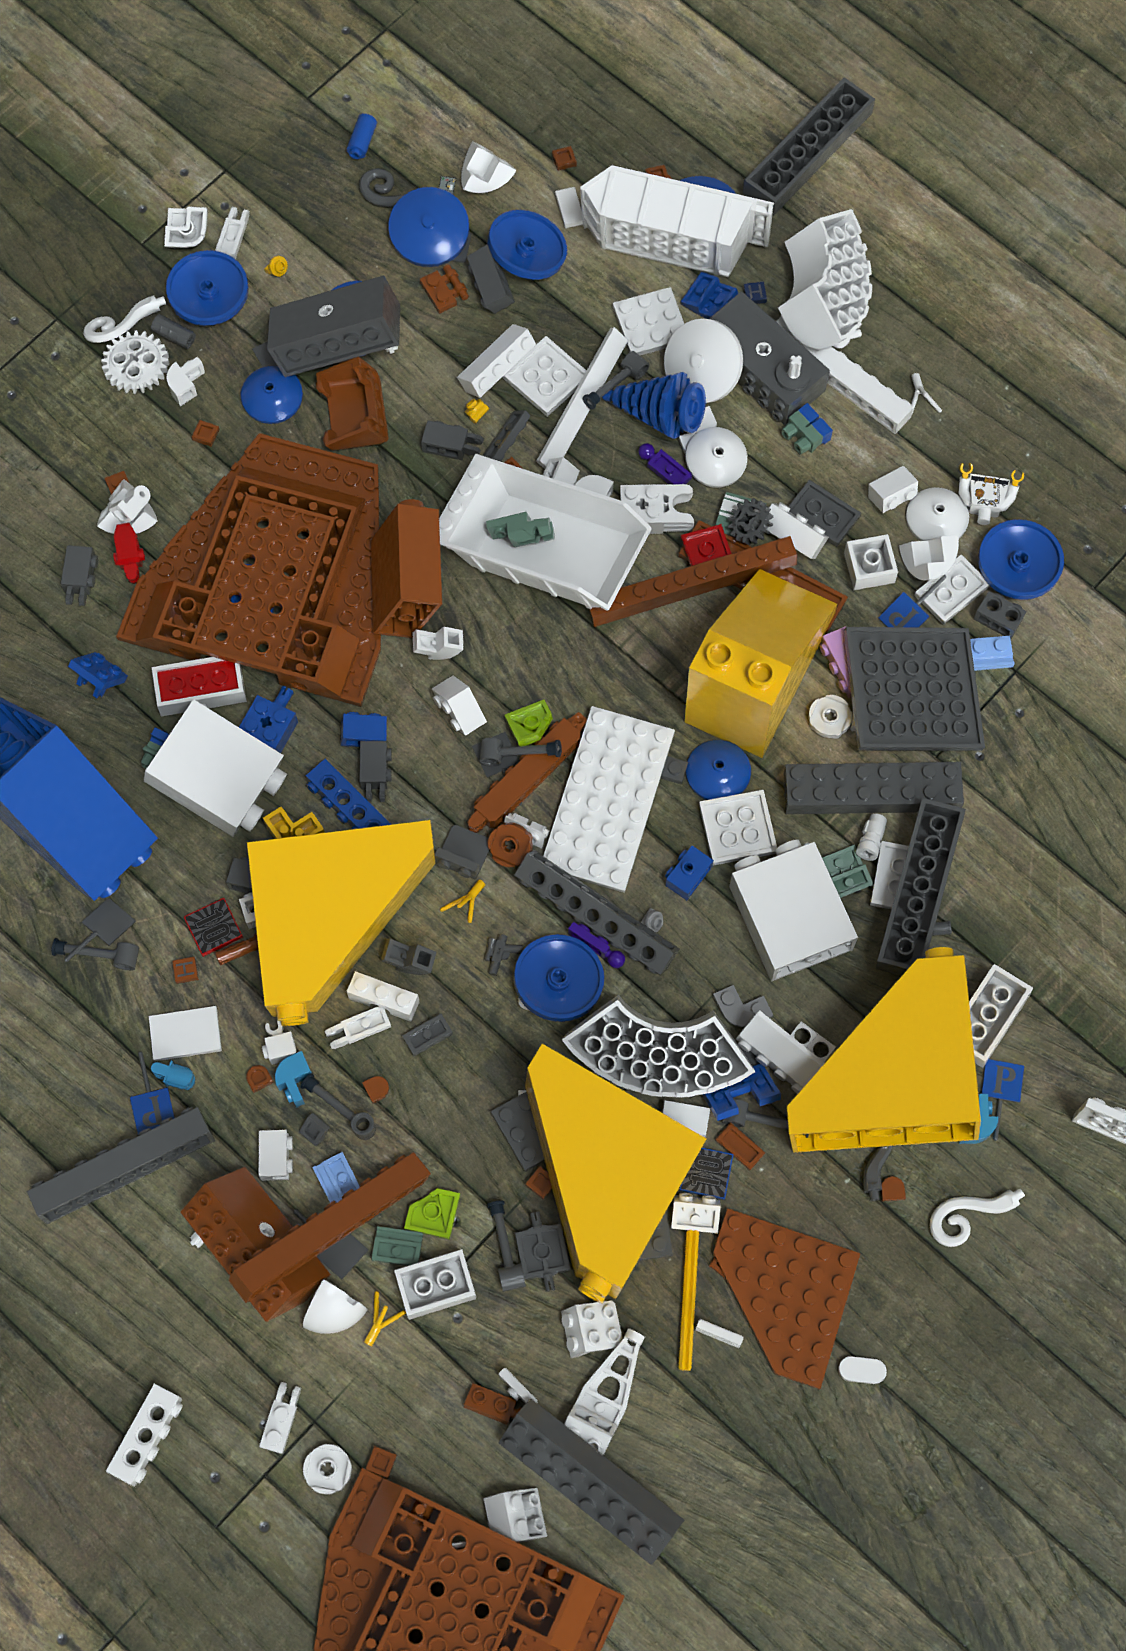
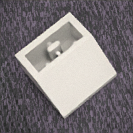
M537 1488L504 1492L484 1498L489 1528L517 1543L547 1537Z

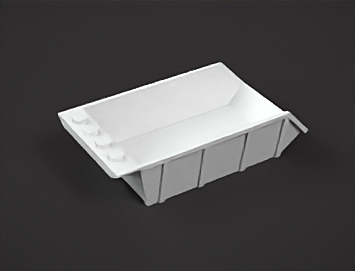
M613 165L580 187L583 227L585 229L589 228L601 248L605 250L609 249L639 258H647L677 265L678 267L711 273L716 276L729 277L748 243L764 247L769 245L773 202Z
M475 454L439 518L440 545L452 549L472 567L478 568L479 571L484 573L487 571L510 579L516 584L522 583L543 590L554 597L560 596L581 603L589 609L601 607L606 611L610 609L652 530L624 501ZM527 511L531 521L549 517L555 534L553 540L544 542L543 538H540L537 544L532 543L513 547L508 536L493 540L487 529L486 521Z

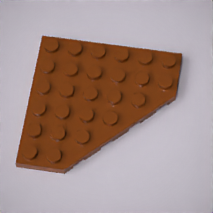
M727 1208L713 1255L724 1273L731 1291L734 1293L747 1322H749L755 1334L754 1336L766 1355L773 1373L820 1390L861 1253Z

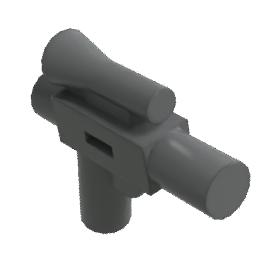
M499 934L498 940L488 938V948L484 958L485 961H490L492 957L488 974L497 976L501 960H507L510 953L521 954L522 945L506 944L508 936Z

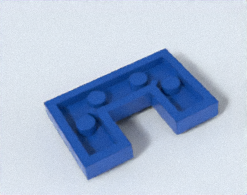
M763 1065L753 1066L755 1072L740 1082L715 1092L702 1094L717 1121L739 1114L738 1106L733 1097L748 1092L753 1094L759 1106L781 1100L779 1089Z

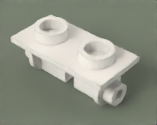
M517 813L506 815L504 823L512 822L523 826L531 833L533 845L542 849L544 839L547 838L550 830L546 829V826H542L534 821L529 826L527 825L529 819Z

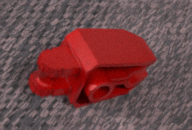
M130 523L118 524L114 533L116 553H113L115 565L120 566L121 570H124L128 582L135 584L140 578L139 567H143L142 561H145L144 550L139 547L138 537Z

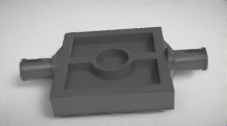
M533 1212L530 1213L533 1227L527 1231L515 1233L524 1280L543 1278L546 1292H550L548 1282H550L551 1291L556 1290L553 1276L561 1272L570 1271L561 1223L551 1226L542 1225L540 1212H535L537 1221Z

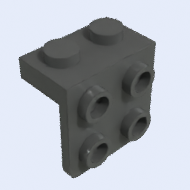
M454 825L442 849L438 847L435 853V862L443 869H451L463 877L476 880L490 851L488 848L489 838Z

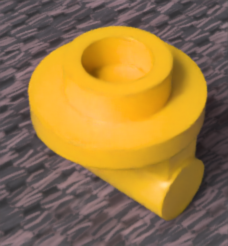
M277 255L270 260L264 271L268 275L283 276L288 268L287 261L284 257Z
M472 399L465 406L467 408L465 413L474 424L489 410V407L481 399Z

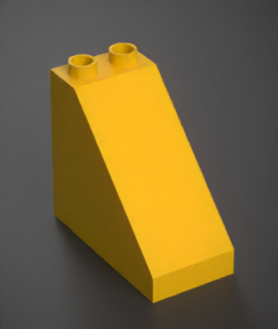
M759 569L708 630L689 667L685 723L763 758L821 643L822 637L826 633L836 612L837 604Z
M430 820L247 842L264 1003L272 1017H277V1020L281 1021V1026H296L309 1023L308 1013L319 1011L435 865Z
M936 947L926 950V958L916 959L787 1106L788 1126L793 1153L979 1139L981 1117L964 955L954 956L953 949L949 947Z
M541 1044L528 1066L525 1088L575 1276L582 1279L578 1290L587 1297L602 1304L607 1295L614 1299L619 1295L704 1145L706 1138L546 1045Z

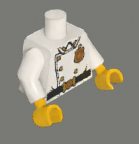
M963 463L959 465V471L962 473L959 481V495L964 505L968 506L969 513L978 515L977 523L988 525L990 524L991 517H998L1000 512L1006 511L1015 501L1019 490L1018 483L1023 480L1024 473H1022L1020 479L1016 480L1014 478L1016 470H1014L1011 474L1013 481L1010 483V479L971 474L973 471L971 463H969L968 471L964 472Z

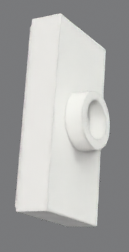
M506 1368L498 1374L509 1387L507 1392L516 1401L520 1398L526 1404L531 1398L538 1403V1400Z

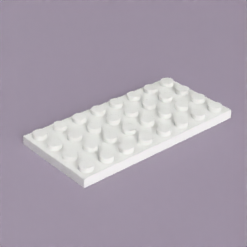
M592 706L543 856L576 879L625 893L675 730Z

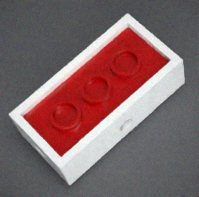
M209 657L152 667L157 707L161 717L184 713L193 699L207 708L247 702L241 664Z

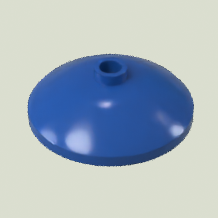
M266 366L254 371L247 377L241 389V401L247 414L256 421L266 424H276L291 418L298 411L303 399L302 386L297 376L285 377L278 366ZM268 387H273L272 390H267Z
M724 740L707 741L696 747L688 758L686 769L688 784L698 796L705 800L742 794L749 784L751 777L749 759L740 747ZM721 763L723 767L717 768L716 764Z

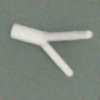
M919 373L912 374L911 377L915 387L911 403L913 411L918 395L922 394L941 413V408L924 390Z

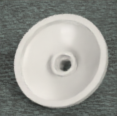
M710 427L699 431L691 438L686 448L685 460L689 472L698 482L709 487L722 488L735 483L742 476L747 466V451L743 442L735 433L725 428ZM716 450H720L722 455H718Z
M938 487L928 488L917 493V496L909 502L906 511V522L912 534L920 541L958 535L959 539L967 529L969 511L961 497L953 491ZM937 508H941L943 511L939 512Z

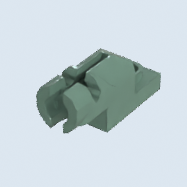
M527 511L486 521L487 529L493 540L508 536L513 547L532 543L537 544L540 538H543L544 542L555 538L552 521L550 522L549 517L531 521Z

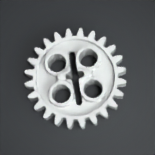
M135 331L133 336L129 332H127V337L125 338L120 335L119 341L112 339L113 346H106L108 352H103L104 359H101L103 372L106 379L110 380L112 386L116 385L118 390L124 387L125 393H128L130 389L133 390L134 394H136L137 389L144 393L145 387L152 390L151 384L159 385L158 378L165 379L163 373H168L167 366L170 365L169 356L165 345H161L159 338L155 340L153 334L147 338L145 331L140 336Z

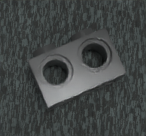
M989 591L979 606L974 620L1003 636H1010V639H1012L1027 611L1023 610L1020 605L1005 600L1002 595ZM987 607H994L996 611H991ZM1006 617H1012L1015 621H1009Z

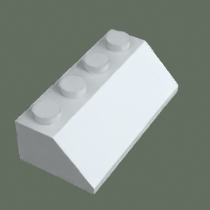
M760 1010L736 1038L739 1042L738 1045L744 1051H751L757 1056L756 1060L765 1067L768 1065L774 1070V1075L782 1081L786 1080L793 1085L791 1088L797 1094L825 1064Z

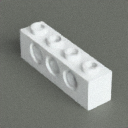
M154 1384L106 1472L134 1487L137 1483L140 1484L147 1473V1470H145L149 1460L151 1462L154 1460L159 1451V1448H157L161 1438L163 1440L166 1438L171 1429V1426H169L170 1421L173 1417L176 1418L183 1407L181 1404L183 1399ZM158 1408H163V1418L155 1421L153 1418L154 1411ZM145 1430H151V1440L143 1443L141 1440L142 1433ZM133 1452H139V1462L131 1465L129 1456Z

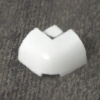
M168 208L165 247L191 248L197 246L206 234L208 208Z

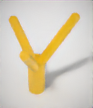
M478 880L467 895L440 908V911L443 912L456 905L458 908H461L470 900L468 923H471L475 898L484 888L485 883L482 880Z
M378 1291L374 1293L373 1326L364 1340V1343L369 1346L374 1344L382 1328L406 1314V1311L402 1310L382 1322L388 1306L385 1305L379 1315Z

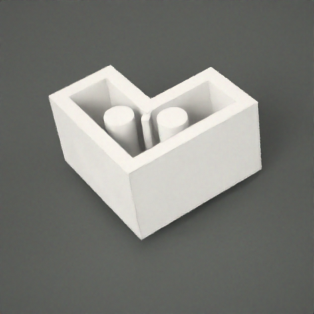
M454 675L432 688L435 694L433 697L434 702L439 708L442 707L446 714H450L452 718L450 724L456 732L460 731L466 736L487 722L469 686Z

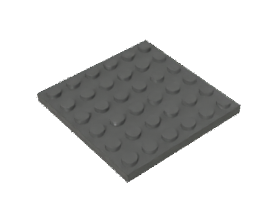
M846 627L844 629L858 751H982L985 748L969 628Z

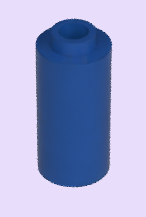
M360 114L358 116L346 149L353 159H362L367 153L377 125V120L369 114Z

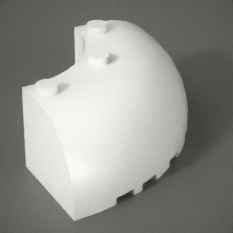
M852 209L819 218L784 242L793 265L794 286L789 300L778 307L794 337L804 345L812 348H828L850 337L862 325V319L867 316L869 306H867L868 300L872 296V284L869 283V276L872 275L871 264L869 260H866L865 251H867V246L865 243L862 244L859 235L862 231Z
M617 995L580 1022L562 1038V1041L570 1051L598 1075L620 1087L651 1096L691 1097L711 1093L740 1082L755 1072L748 1058L714 1010L691 1021L662 1022L638 1013Z

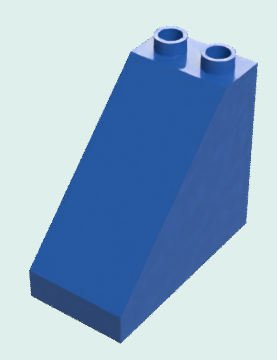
M0 697V820L78 891L93 901L98 897L106 898L110 896L121 883L118 877L130 865L137 867L150 857L152 853L150 846L158 837L57 725Z

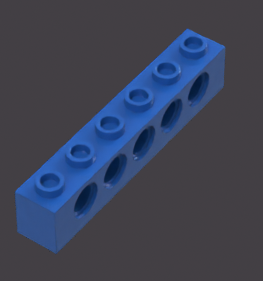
M326 759L321 761L306 775L308 783L306 786L313 794L318 793L322 797L321 801L328 809L333 808L337 812L336 816L343 824L347 822L352 827L351 830L392 825ZM327 784L335 785L331 790L324 789ZM346 798L350 800L345 805L339 804L341 799ZM358 813L365 815L360 820L353 818Z

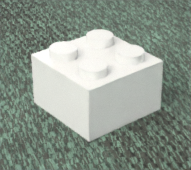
M888 534L848 541L846 543L844 555L853 590L895 583L898 569Z

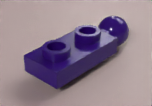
M644 443L639 447V456L644 460L650 459L647 467L668 484H687L692 479V474L662 449L655 454L654 447L649 443Z
M573 922L568 928L569 936L587 944L604 960L607 958L611 967L620 968L624 965L625 955L618 950L611 951L608 941L603 937H595L590 933V929L581 923L578 925Z

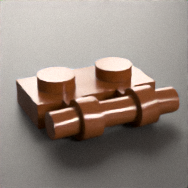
M449 264L443 267L446 273L443 276L437 270L420 278L421 286L439 314L457 306L456 297L460 296L462 300L469 298L466 286L460 282L458 273ZM450 282L454 286V288L451 290H449L448 286L446 285Z

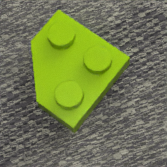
M545 700L504 715L519 746H526L539 741L553 720L552 713Z
M437 1188L420 1201H416L409 1206L404 1230L422 1232L425 1235L450 1240L460 1193Z

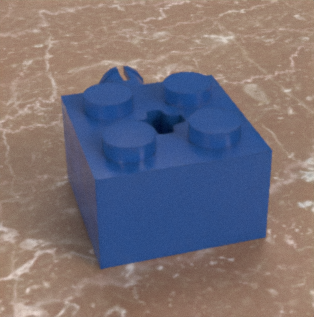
M282 686L277 697L272 702L257 695L239 728L281 753L298 724L296 713L285 708L294 692L290 688L286 691V687Z

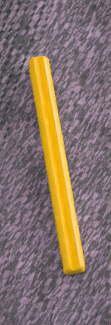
M687 1230L678 1367L679 1370L683 1371L691 1370L699 1244V1231Z

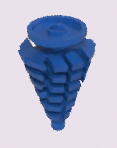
M684 372L666 375L661 378L656 377L651 380H643L639 383H629L627 386L620 385L602 397L604 401H612L613 405L618 409H623L627 414L633 415L636 419L642 420L662 433L664 432L665 435L672 439L678 438L680 431L682 433L683 431L688 433L696 432L702 423L706 408V395L703 385L696 382L690 383V378H687V374Z

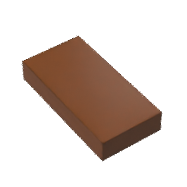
M731 1122L715 1140L727 1152L733 1154V1157L749 1171L765 1154L760 1147Z

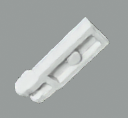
M232 207L228 218L225 220L215 251L230 255L236 260L247 227L249 210H243L240 220H236L238 210Z
M378 1006L341 1021L340 1024L328 1028L325 1033L328 1037L344 1030L346 1036L330 1043L332 1049H337L348 1043L351 1044L391 1028V1024L385 1009Z
M281 1382L276 1400L273 1401L259 1445L260 1448L280 1454L284 1452L297 1411L296 1405L301 1391V1387L295 1386L292 1391L290 1404L283 1403L282 1400L287 1390V1383Z

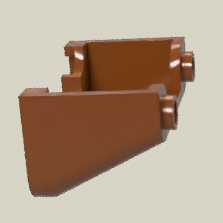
M355 357L316 373L317 390L326 396L328 400L331 429L325 431L323 436V442L327 448L341 450L379 445L388 441L381 381L377 371L360 357Z

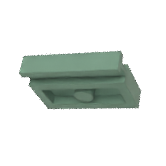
M377 1226L371 1260L403 1266L419 1263L424 1234L422 1232Z

